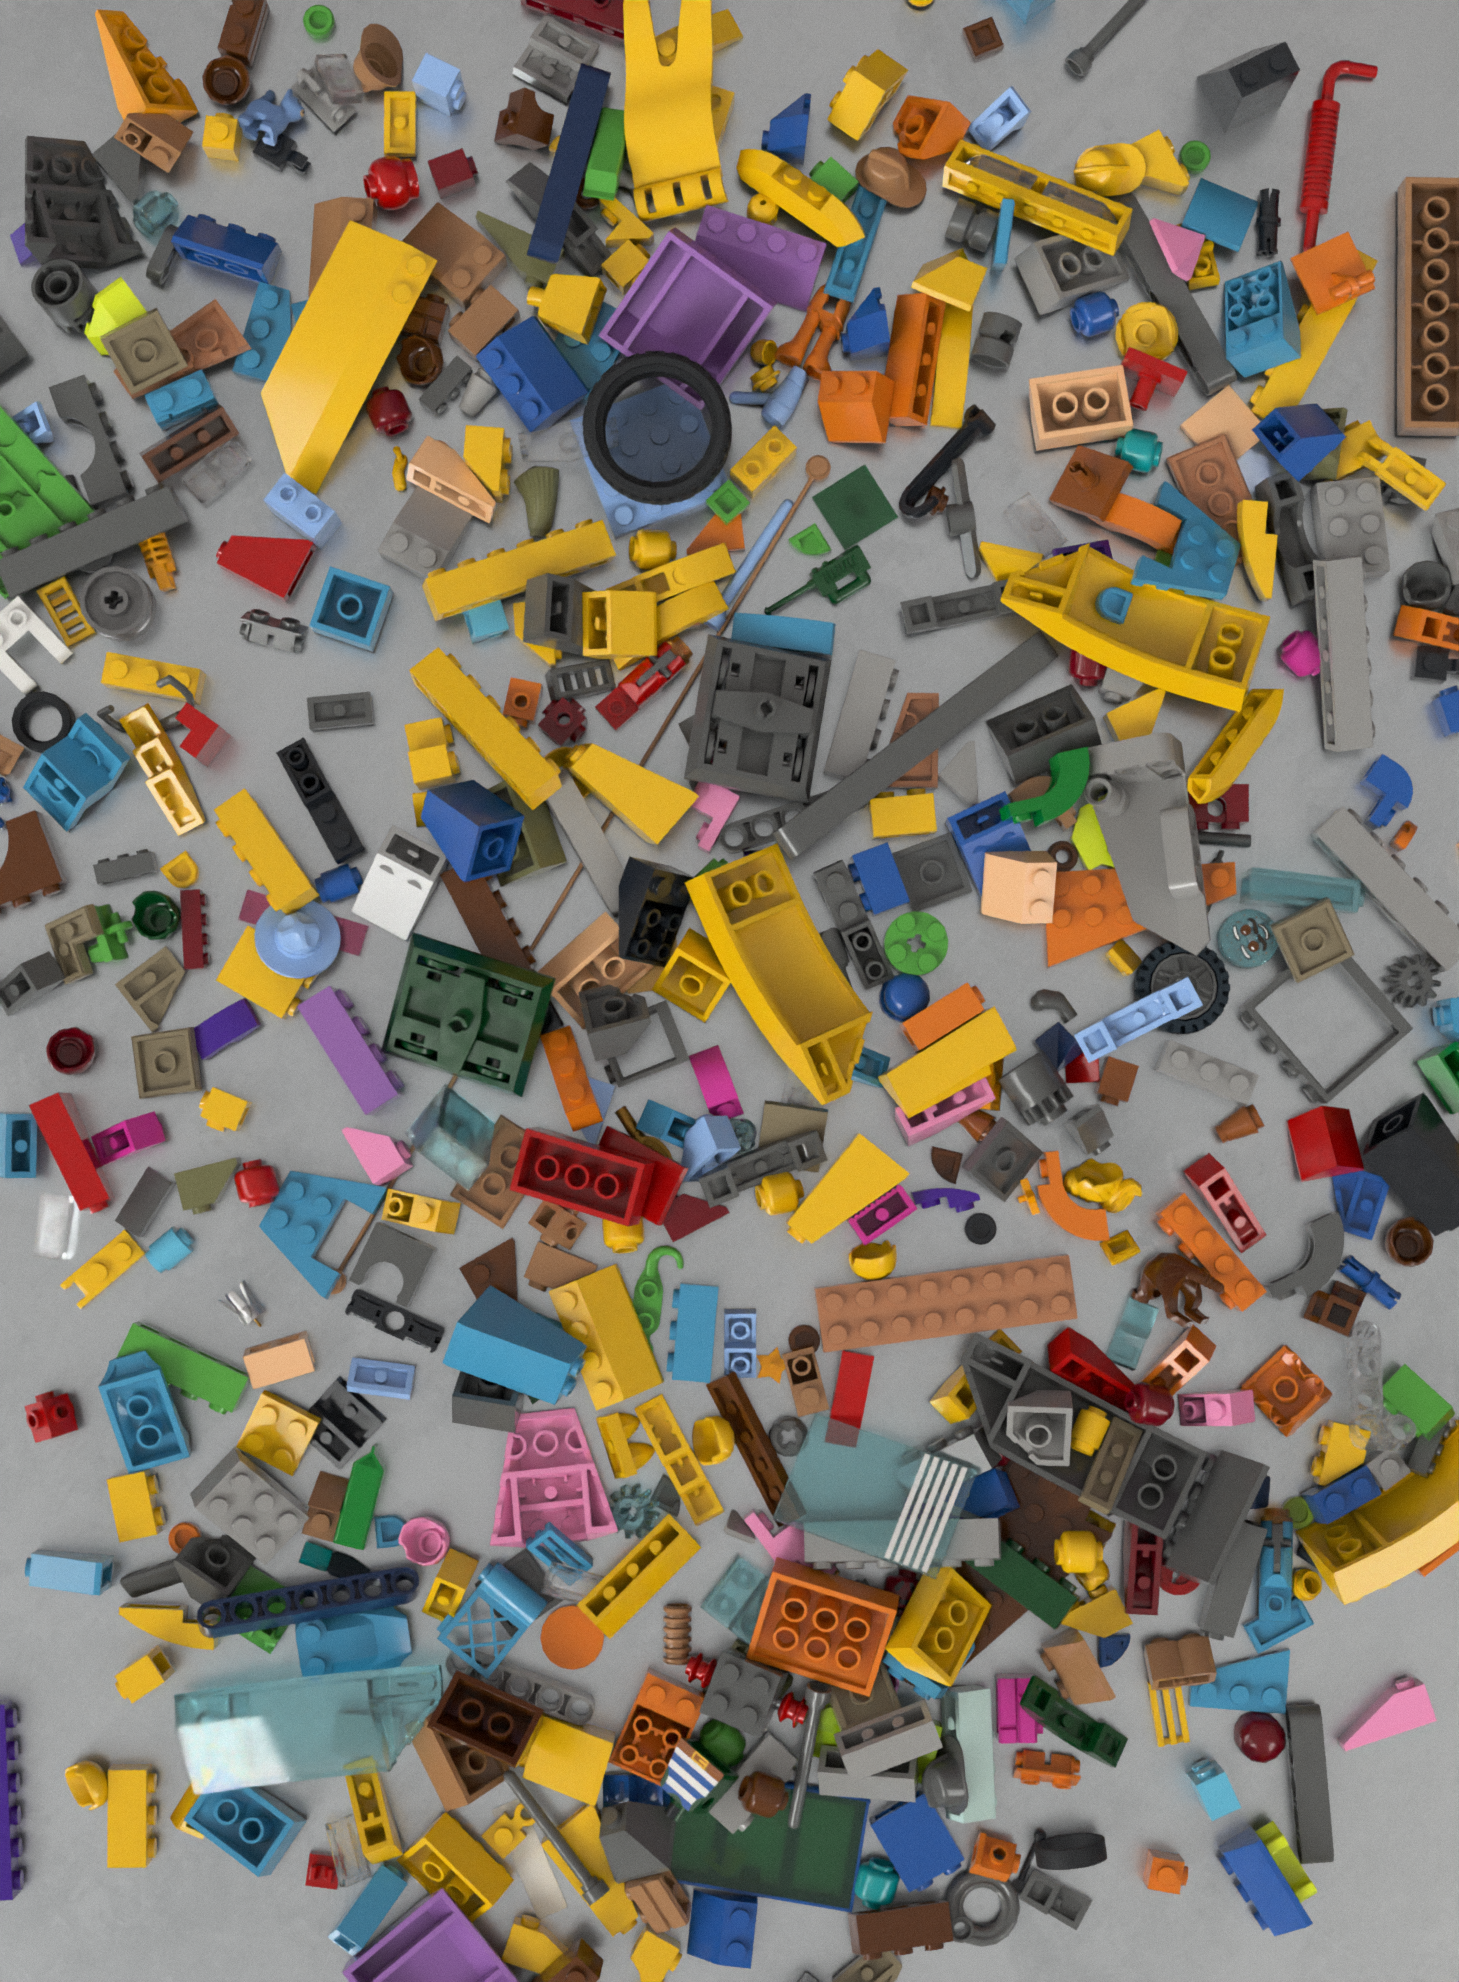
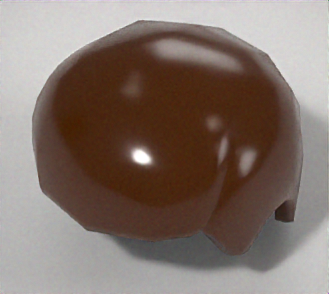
M224 55L211 60L202 75L204 90L211 100L221 105H232L240 102L245 98L251 87L250 73L245 64L231 55Z
M412 335L403 339L400 342L402 349L397 355L396 360L405 379L409 383L422 386L436 380L441 374L444 365L442 349L435 341L423 336Z
M1410 1216L1396 1221L1389 1228L1384 1243L1386 1252L1396 1263L1406 1267H1415L1425 1263L1433 1251L1434 1240L1430 1230L1423 1223L1416 1220L1415 1217Z

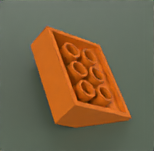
M776 1557L746 1658L870 1697L897 1613L900 1595L821 1570H813L811 1567Z

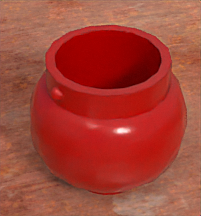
M380 157L371 163L368 175L363 176L367 198L374 199L376 205L381 209H401L410 200L418 199L419 197L418 177L410 158Z

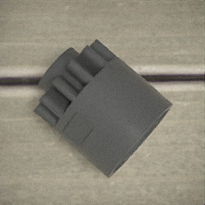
M55 259L45 263L35 273L31 284L32 295L36 302L55 325L62 327L66 333L71 332L72 327L78 333H82V325L91 322L94 314L92 304L95 295L99 292L74 262L67 259Z
M1044 1050L998 1079L1028 1126L1039 1120L1044 1126L1068 1111L1064 1103L1074 1097Z

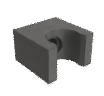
M381 1221L376 1222L349 1281L357 1285L363 1284L368 1279L369 1272L374 1265L379 1262L392 1263L399 1268L403 1276L402 1290L397 1296L396 1303L407 1308L411 1305L437 1248Z

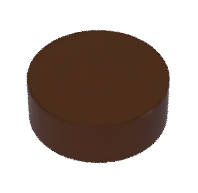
M806 1324L798 1325L789 1334V1347L792 1352L813 1347L814 1352H816L820 1346V1336L812 1326Z

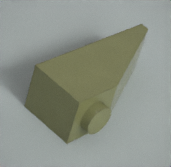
M477 211L476 220L478 226L495 247L506 256L508 263L525 280L524 284L528 287L535 286L546 289L550 276L559 273L565 260L564 249L562 248L557 265L527 256L532 234Z

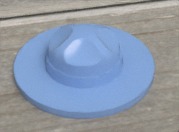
M312 900L295 913L286 915L281 909L276 912L272 906H269L262 913L256 924L254 942L259 957L268 968L288 978L302 979L323 972L333 963L340 948L341 935L337 921L330 911Z

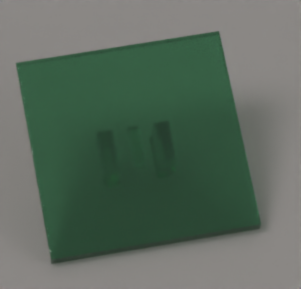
M865 464L812 497L844 550H847L898 518Z

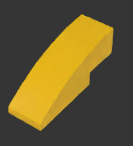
M1242 500L1237 504L1238 541L1241 544L1240 552L1243 565L1259 601L1266 602L1272 598L1278 535L1265 534L1268 502Z
M124 1603L119 1607L118 1614L134 1626L165 1641L190 1648L214 1650L218 1646L219 1637L208 1638L204 1636L199 1630L197 1619L188 1618V1606ZM204 1619V1622L208 1625H215L219 1622L215 1619Z

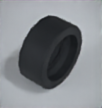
M44 691L31 693L21 699L14 708L12 716L13 732L19 742L32 751L43 753L68 736L75 724V715L69 704L57 695ZM37 705H51L62 716L61 731L51 740H35L26 730L25 721L27 714Z

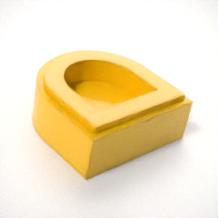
M186 850L160 868L168 881L180 889L192 887L199 878L198 865Z

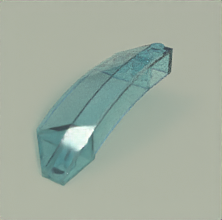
M442 1665L298 1677L174 1695L176 1730L194 1794L201 1795L305 1780L390 1772L397 1763V1757L406 1745L411 1744L424 1726V1720L433 1708H437L444 1694Z

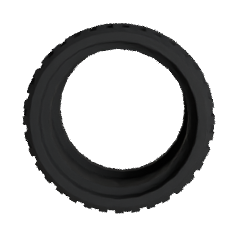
M645 351L643 354H633L622 359L617 365H612L601 375V379L593 386L587 398L588 402L584 408L582 422L586 451L601 477L614 490L629 499L652 505H668L690 499L714 481V478L720 473L727 460L732 441V423L728 402L720 385L711 374L700 364L691 361L686 356L673 352L665 353V351ZM666 377L676 379L690 386L700 395L711 416L712 432L703 458L683 476L669 481H646L626 473L616 464L606 443L605 427L613 402L623 390L633 383L646 378Z

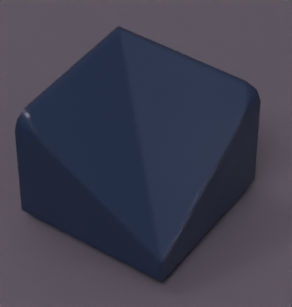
M1057 1022L1035 1040L1039 1050H1044L1058 1072L1083 1053L1076 1039L1060 1022Z

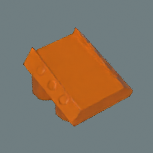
M1287 1345L1283 1346L1241 1386L1242 1390H1253L1254 1403L1286 1437L1294 1434L1302 1424L1328 1402L1333 1394L1324 1385L1319 1376L1314 1374Z

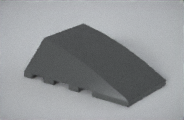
M27 136L25 138V246L41 265L55 259H67L74 262L79 268L102 269L139 255L143 251L139 242L133 241L129 233L131 227L126 217H121L114 205L117 200L111 190H106L102 182L104 176L85 141Z

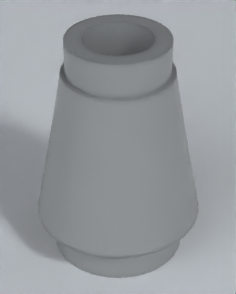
M478 368L475 374H471L461 403L458 406L473 417L498 391L497 386L487 372Z

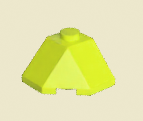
M119 277L95 295L92 304L94 314L91 322H87L84 334L100 355H109L100 340V336L147 312L122 277Z

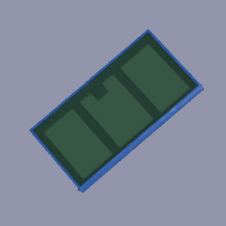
M787 1781L785 1783V1791L789 1793V1798L783 1811L779 1810L772 1818L752 1814L755 1818L743 1832L737 1829L734 1834L709 1812L706 1814H692L687 1811L681 1822H676L671 1871L678 1883L852 1913L855 1897L854 1888L860 1866L871 1800L866 1798L820 1795L819 1786L807 1784L800 1825L796 1829H791L787 1821L795 1782Z

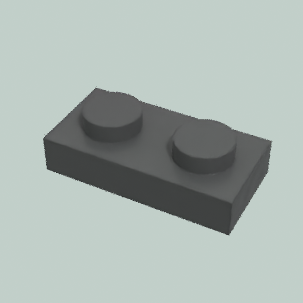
M370 692L307 698L310 730L374 724Z

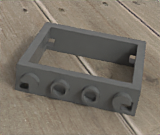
M1352 957L1334 966L1391 1031L1325 1089L1254 1009L1292 976L1288 966L1239 1007L1243 1013L1240 1016L1242 1021L1252 1031L1256 1028L1264 1037L1261 1040L1262 1044L1273 1055L1277 1052L1285 1061L1282 1064L1283 1068L1292 1078L1295 1079L1297 1076L1306 1085L1303 1088L1304 1092L1315 1103L1318 1100L1321 1104L1331 1101L1414 1029Z

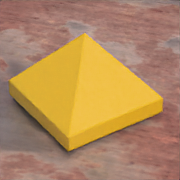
M1128 1230L1111 1237L1108 1241L1099 1243L1112 1266L1124 1263L1141 1252Z

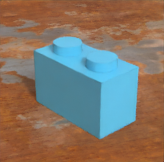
M1209 1759L1197 1762L1192 1766L1193 1770L1186 1773L1203 1810L1211 1821L1242 1808L1225 1771L1216 1760L1210 1762Z

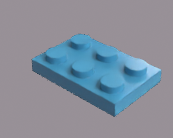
M605 302L602 303L589 345L583 344L560 332L554 341L590 392L595 383L601 379V375L616 363L621 353L598 336L617 309ZM590 392L583 399L587 400Z

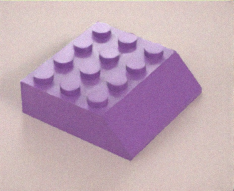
M674 227L668 231L598 336L627 357L636 353L643 354L645 351H665V353L673 352L686 356L691 361L697 362L704 367L721 385L778 302ZM655 377L699 410H702L706 405L700 395L690 386L676 379Z
M443 1887L418 1902L350 1959L342 1971L349 1982H520Z

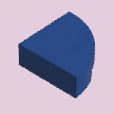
M1114 1633L1106 1638L1097 1636L1098 1665L1100 1668L1114 1664L1124 1654L1130 1643L1129 1633Z

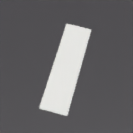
M519 1799L493 1809L492 1812L495 1819L504 1812L512 1818L516 1806L520 1802ZM523 1808L521 1810L522 1815L525 1818H530L527 1810ZM533 1825L524 1826L522 1829L527 1836L510 1852V1855L538 1919H542L568 1906Z

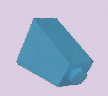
M36 1550L31 1553V1558L28 1557L26 1560L25 1577H29V1586L100 1596L112 1587L114 1555Z
M382 1864L327 1937L352 1956L362 1950L408 1885L403 1880L404 1875L397 1868L391 1865L385 1867Z

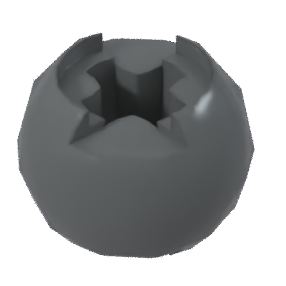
M786 1416L778 1419L772 1425L769 1431V1440L776 1453L784 1457H793L806 1449L809 1443V1432L802 1420ZM791 1429L796 1430L794 1435L797 1441L795 1443L790 1441L787 1444L782 1443L784 1438L781 1432L783 1430L787 1432L791 1431Z

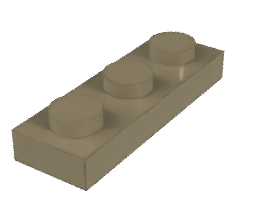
M1115 1416L1111 1419L1078 1501L1105 1515L1111 1511L1143 1432L1142 1430Z

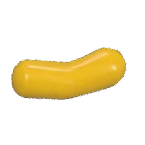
M395 446L393 452L396 458L392 477L395 489L403 491L407 487L404 472L408 458L401 453L400 447Z

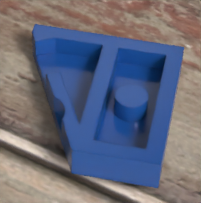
M1366 1171L1332 1176L1337 1211L1341 1217L1344 1232L1372 1241L1390 1186L1381 1176Z

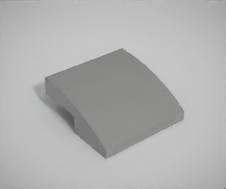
M545 15L530 36L529 45L514 65L513 74L567 104L572 96L581 63L587 65L592 63L599 49V44Z

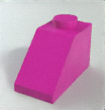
M155 1111L124 1120L91 1136L101 1166L147 1150L166 1141L162 1125L158 1121Z

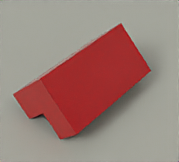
M187 702L175 717L176 720L190 730L179 747L208 767L231 735Z

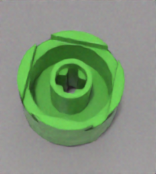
M913 911L900 915L890 924L883 938L885 956L891 967L900 974L926 975L942 963L948 950V937L945 927L938 919L925 912ZM917 936L920 938L919 943L924 946L916 952H912L911 945L907 944V940H912Z

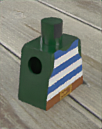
M681 1738L660 1782L661 1788L672 1797L664 1810L665 1814L672 1820L681 1822L687 1811L692 1814L708 1813L738 1780L739 1775L697 1739Z

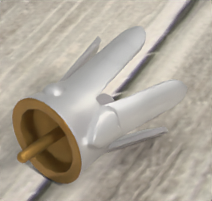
M245 1280L241 1282L240 1289L247 1304L234 1291L228 1292L225 1296L233 1308L224 1301L218 1300L235 1313L244 1326L253 1320L259 1327L262 1326L256 1317L263 1313L264 1310L260 1304L255 1302Z

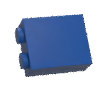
M922 1787L917 1790L916 1802L898 1801L869 1818L870 1826L909 1893L915 1889L917 1892L925 1890L934 1883L933 1878L942 1873L945 1875L952 1874L962 1866L960 1863L965 1860L960 1847L938 1809L929 1807Z

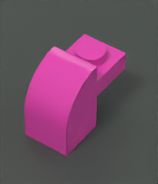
M716 1045L690 1055V1062L710 1114H713V1116H728L729 1119L744 1114L719 1046Z

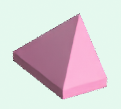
M1153 218L1149 223L1172 273L1184 281H1188L1192 277L1206 235Z

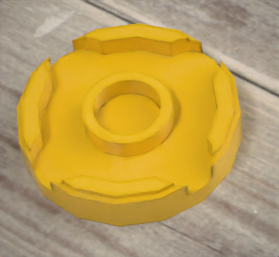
M1140 302L1130 306L1121 319H1119L1116 325L1115 339L1123 356H1125L1128 348L1132 347L1164 361L1173 352L1177 344L1178 326L1175 317L1167 307L1156 302Z

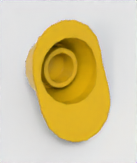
M1130 144L1099 145L1086 149L1079 156L1073 172L1077 186L1082 189L1093 191L1102 197L1123 195L1134 191L1140 186L1145 177L1146 162L1139 149Z

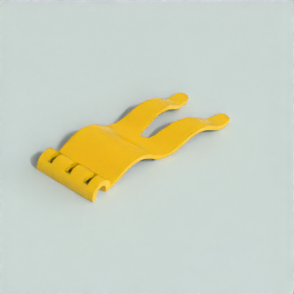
M623 0L626 60L624 130L634 183V201L640 221L644 223L706 208V205L715 206L729 202L722 181L723 172L712 112V0H681L677 53L675 61L670 66L660 64L649 0ZM709 180L712 198L706 199L702 182ZM680 187L684 204L678 206L674 189ZM652 194L656 211H649L646 195Z

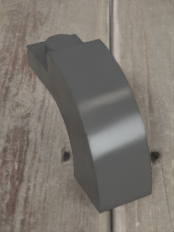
M1332 1211L1304 1224L1309 1236L1307 1257L1296 1270L1262 1285L1267 1291L1268 1297H1277L1279 1301L1296 1294L1294 1288L1297 1287L1301 1295L1308 1297L1321 1289L1330 1280L1338 1268L1344 1248V1229L1339 1212Z

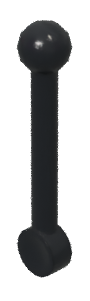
M1037 1829L1034 1832L1035 1840L1021 1873L1012 1882L1017 1892H1022L1025 1887L1024 1880L1035 1856L1034 1844L1046 1838V1832L1043 1829Z

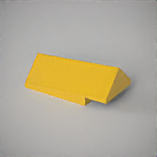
M995 1006L983 1010L930 1045L879 1075L878 1079L905 1115L911 1118L991 1074L989 1065L1017 1051L999 1013Z

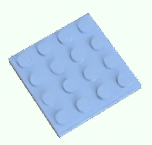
M665 384L614 403L608 413L605 427L606 443L616 464L626 473L638 479L652 482L669 481L681 477L693 469L703 458L711 437L701 411ZM583 416L570 420L574 435L615 539L705 505L706 500L728 481L722 468L708 487L690 499L668 505H652L634 501L614 490L593 466L584 444Z

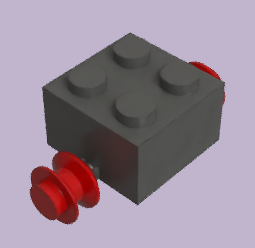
M731 1647L721 1652L718 1663L716 1658H713L709 1663L704 1661L702 1652L697 1657L692 1656L685 1670V1674L689 1675L688 1682L691 1683L698 1679L701 1680V1688L704 1689L709 1686L701 1705L700 1713L757 1738L767 1732L775 1710H778L779 1722L789 1718L792 1720L793 1728L798 1723L802 1725L805 1723L809 1709L805 1698L800 1702L794 1700V1692L792 1691L783 1698L780 1697L789 1672L747 1659V1654Z

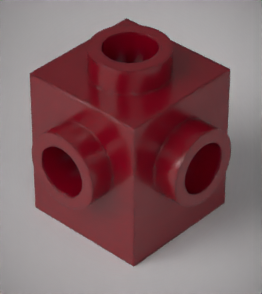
M562 697L558 702L553 700L542 712L545 717L537 726L559 748L566 747L571 740L576 743L587 731L585 727L587 718L584 716L586 710L573 698L568 702ZM562 719H570L567 724H560Z

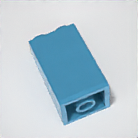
M490 1285L457 1321L442 1363L451 1368L555 1405L563 1395L568 1397L577 1384V1380L574 1377L580 1373L586 1362L582 1357L587 1345Z

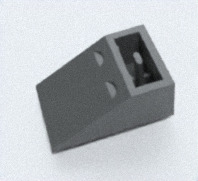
M550 573L528 579L526 583L523 642L583 655L582 592H592L595 590L575 579Z

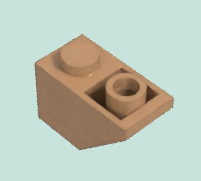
M128 113L114 138L169 173L194 132L167 114Z
M809 1347L782 1354L798 1418L829 1410L814 1348Z

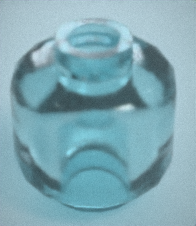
M149 191L135 204L132 210L134 226L141 234L148 238L152 236L161 238L168 225L175 226L179 221L180 215L177 209V200L168 192Z

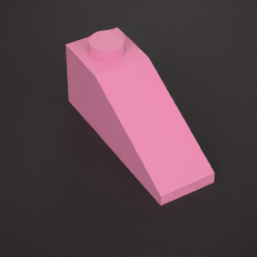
M985 1077L911 1118H908L902 1109L897 1107L895 1108V1121L907 1145L910 1146L941 1132L995 1100V1095Z
M1413 1677L1397 1680L1394 1687L1388 1688L1337 1739L1339 1746L1348 1751L1437 1721L1425 1684L1419 1679L1414 1680Z

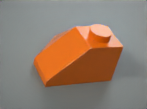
M911 95L906 97L893 121L894 130L898 134L900 141L897 144L899 153L904 157L921 160L954 151L960 139L963 140L971 124L948 101Z

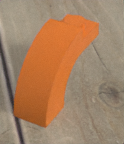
M1119 493L1104 522L1088 517L1110 532H1118L1134 537L1157 550L1159 549L1173 555L1182 520L1152 504Z
M1043 1152V1159H1039L1038 1164L1041 1178H1046L1047 1184L1034 1186L1039 1203L1047 1216L1058 1227L1074 1236L1094 1241L1110 1240L1105 1208L1086 1209L1074 1203L1067 1195L1063 1186L1059 1152Z

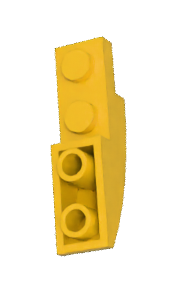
M722 543L634 576L605 590L656 592V602L659 603L697 586L734 574L736 569L726 543Z

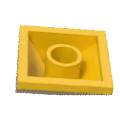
M961 248L923 264L911 288L970 311L980 291L988 268L969 261L964 249Z

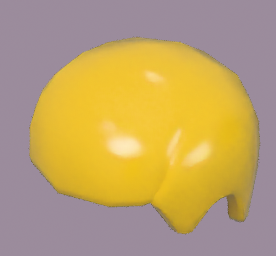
M885 1240L882 1244L868 1243L863 1245L862 1243L853 1248L851 1253L848 1254L849 1265L852 1271L865 1280H881L889 1276L896 1267V1245L891 1246L888 1240Z
M707 1416L705 1419L695 1422L692 1443L696 1458L701 1465L706 1466L723 1463L731 1456L735 1446V1436L727 1420L720 1416Z
M84 1760L65 1769L67 1784L78 1805L81 1807L92 1805L88 1809L94 1810L105 1804L108 1799V1776L97 1763Z

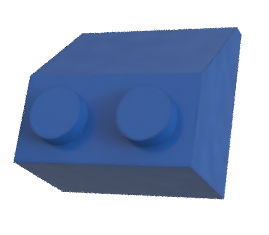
M694 1888L687 1954L717 1965L751 1969L758 1906L757 1896Z

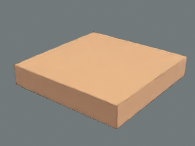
M1230 385L1225 387L1180 425V428L1195 446L1226 434L1236 460L1260 441L1252 431L1260 423L1259 419Z

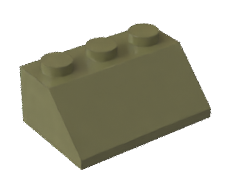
M505 780L487 789L524 815L510 871L496 874L500 887L538 875L567 862L546 801L532 810Z

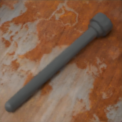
M1128 0L1085 47L1074 49L1065 58L1067 66L1076 75L1083 77L1092 67L1093 56L1146 0Z
M817 1681L807 1683L804 1695L809 1709L787 1821L791 1829H796L800 1825L821 1710L826 1707L831 1698L832 1688L828 1684Z
M507 1770L503 1775L504 1781L581 1882L582 1886L580 1888L584 1892L582 1896L589 1905H592L605 1895L610 1888L603 1879L599 1880L596 1875L593 1877L516 1773L512 1770Z

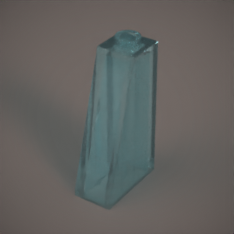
M1252 867L1242 872L1239 904L1303 909L1328 897L1336 913L1354 914L1358 912L1359 907L1364 905L1365 890L1360 888L1361 880Z

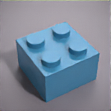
M330 566L309 626L316 633L373 652L394 592L388 585Z

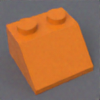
M822 371L818 405L828 441L832 443H886L895 381L878 371Z

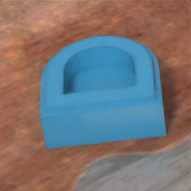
M1117 587L1102 590L1095 602L1098 614L1106 620L1119 625L1123 624L1133 593Z
M397 1514L374 1516L377 1549L399 1546L398 1538L402 1526L407 1523L405 1519Z

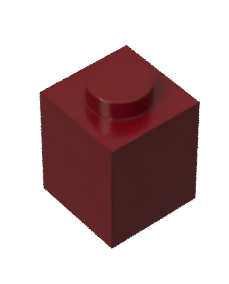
M463 148L427 161L440 199L476 186L473 177L478 174L472 156L466 158Z

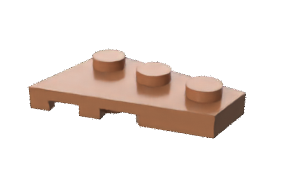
M907 693L890 743L939 707V693ZM938 749L887 788L937 789Z

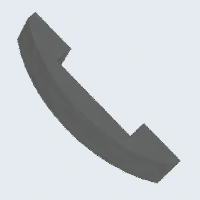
M1008 579L993 582L991 585L945 595L926 596L900 602L907 634L958 626L1015 612L1001 602V596Z
M813 1130L751 1150L713 1168L698 1177L708 1206L711 1208L738 1197L741 1191L761 1184L765 1176L790 1172L795 1169L800 1172L828 1159L817 1130Z

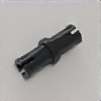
M1269 188L1260 190L1259 193L1260 217L1256 219V226L1259 227L1257 253L1265 256L1267 243H1269L1268 256L1278 254L1277 234L1278 227L1281 226V218L1278 217L1280 190L1272 188L1269 202Z

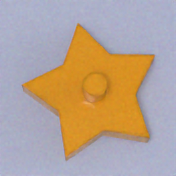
M1028 1178L1020 1180L1023 1195L1017 1197L1018 1202L1026 1201L1032 1215L1040 1213Z
M778 1347L769 1355H756L761 1364L757 1378L771 1377L780 1384L782 1371L786 1368L784 1360L780 1357Z

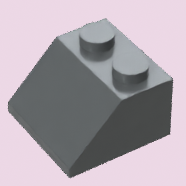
M460 1371L452 1395V1423L515 1433L522 1411L524 1394Z

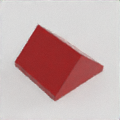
M1319 1106L1287 1120L1286 1123L1301 1182L1364 1170L1349 1109Z

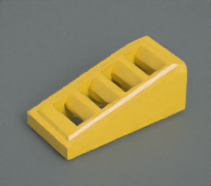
M66 576L36 591L67 647L95 633L94 628L84 618L80 602ZM64 588L66 591L64 595L50 601L48 595ZM68 599L71 600L72 605L59 612L55 611V606ZM75 610L77 611L79 616L62 624L60 618ZM83 622L84 628L68 635L66 629Z

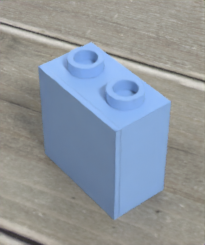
M286 473L281 476L263 499L274 515L304 538L313 542L320 550L323 549L342 524L332 508Z

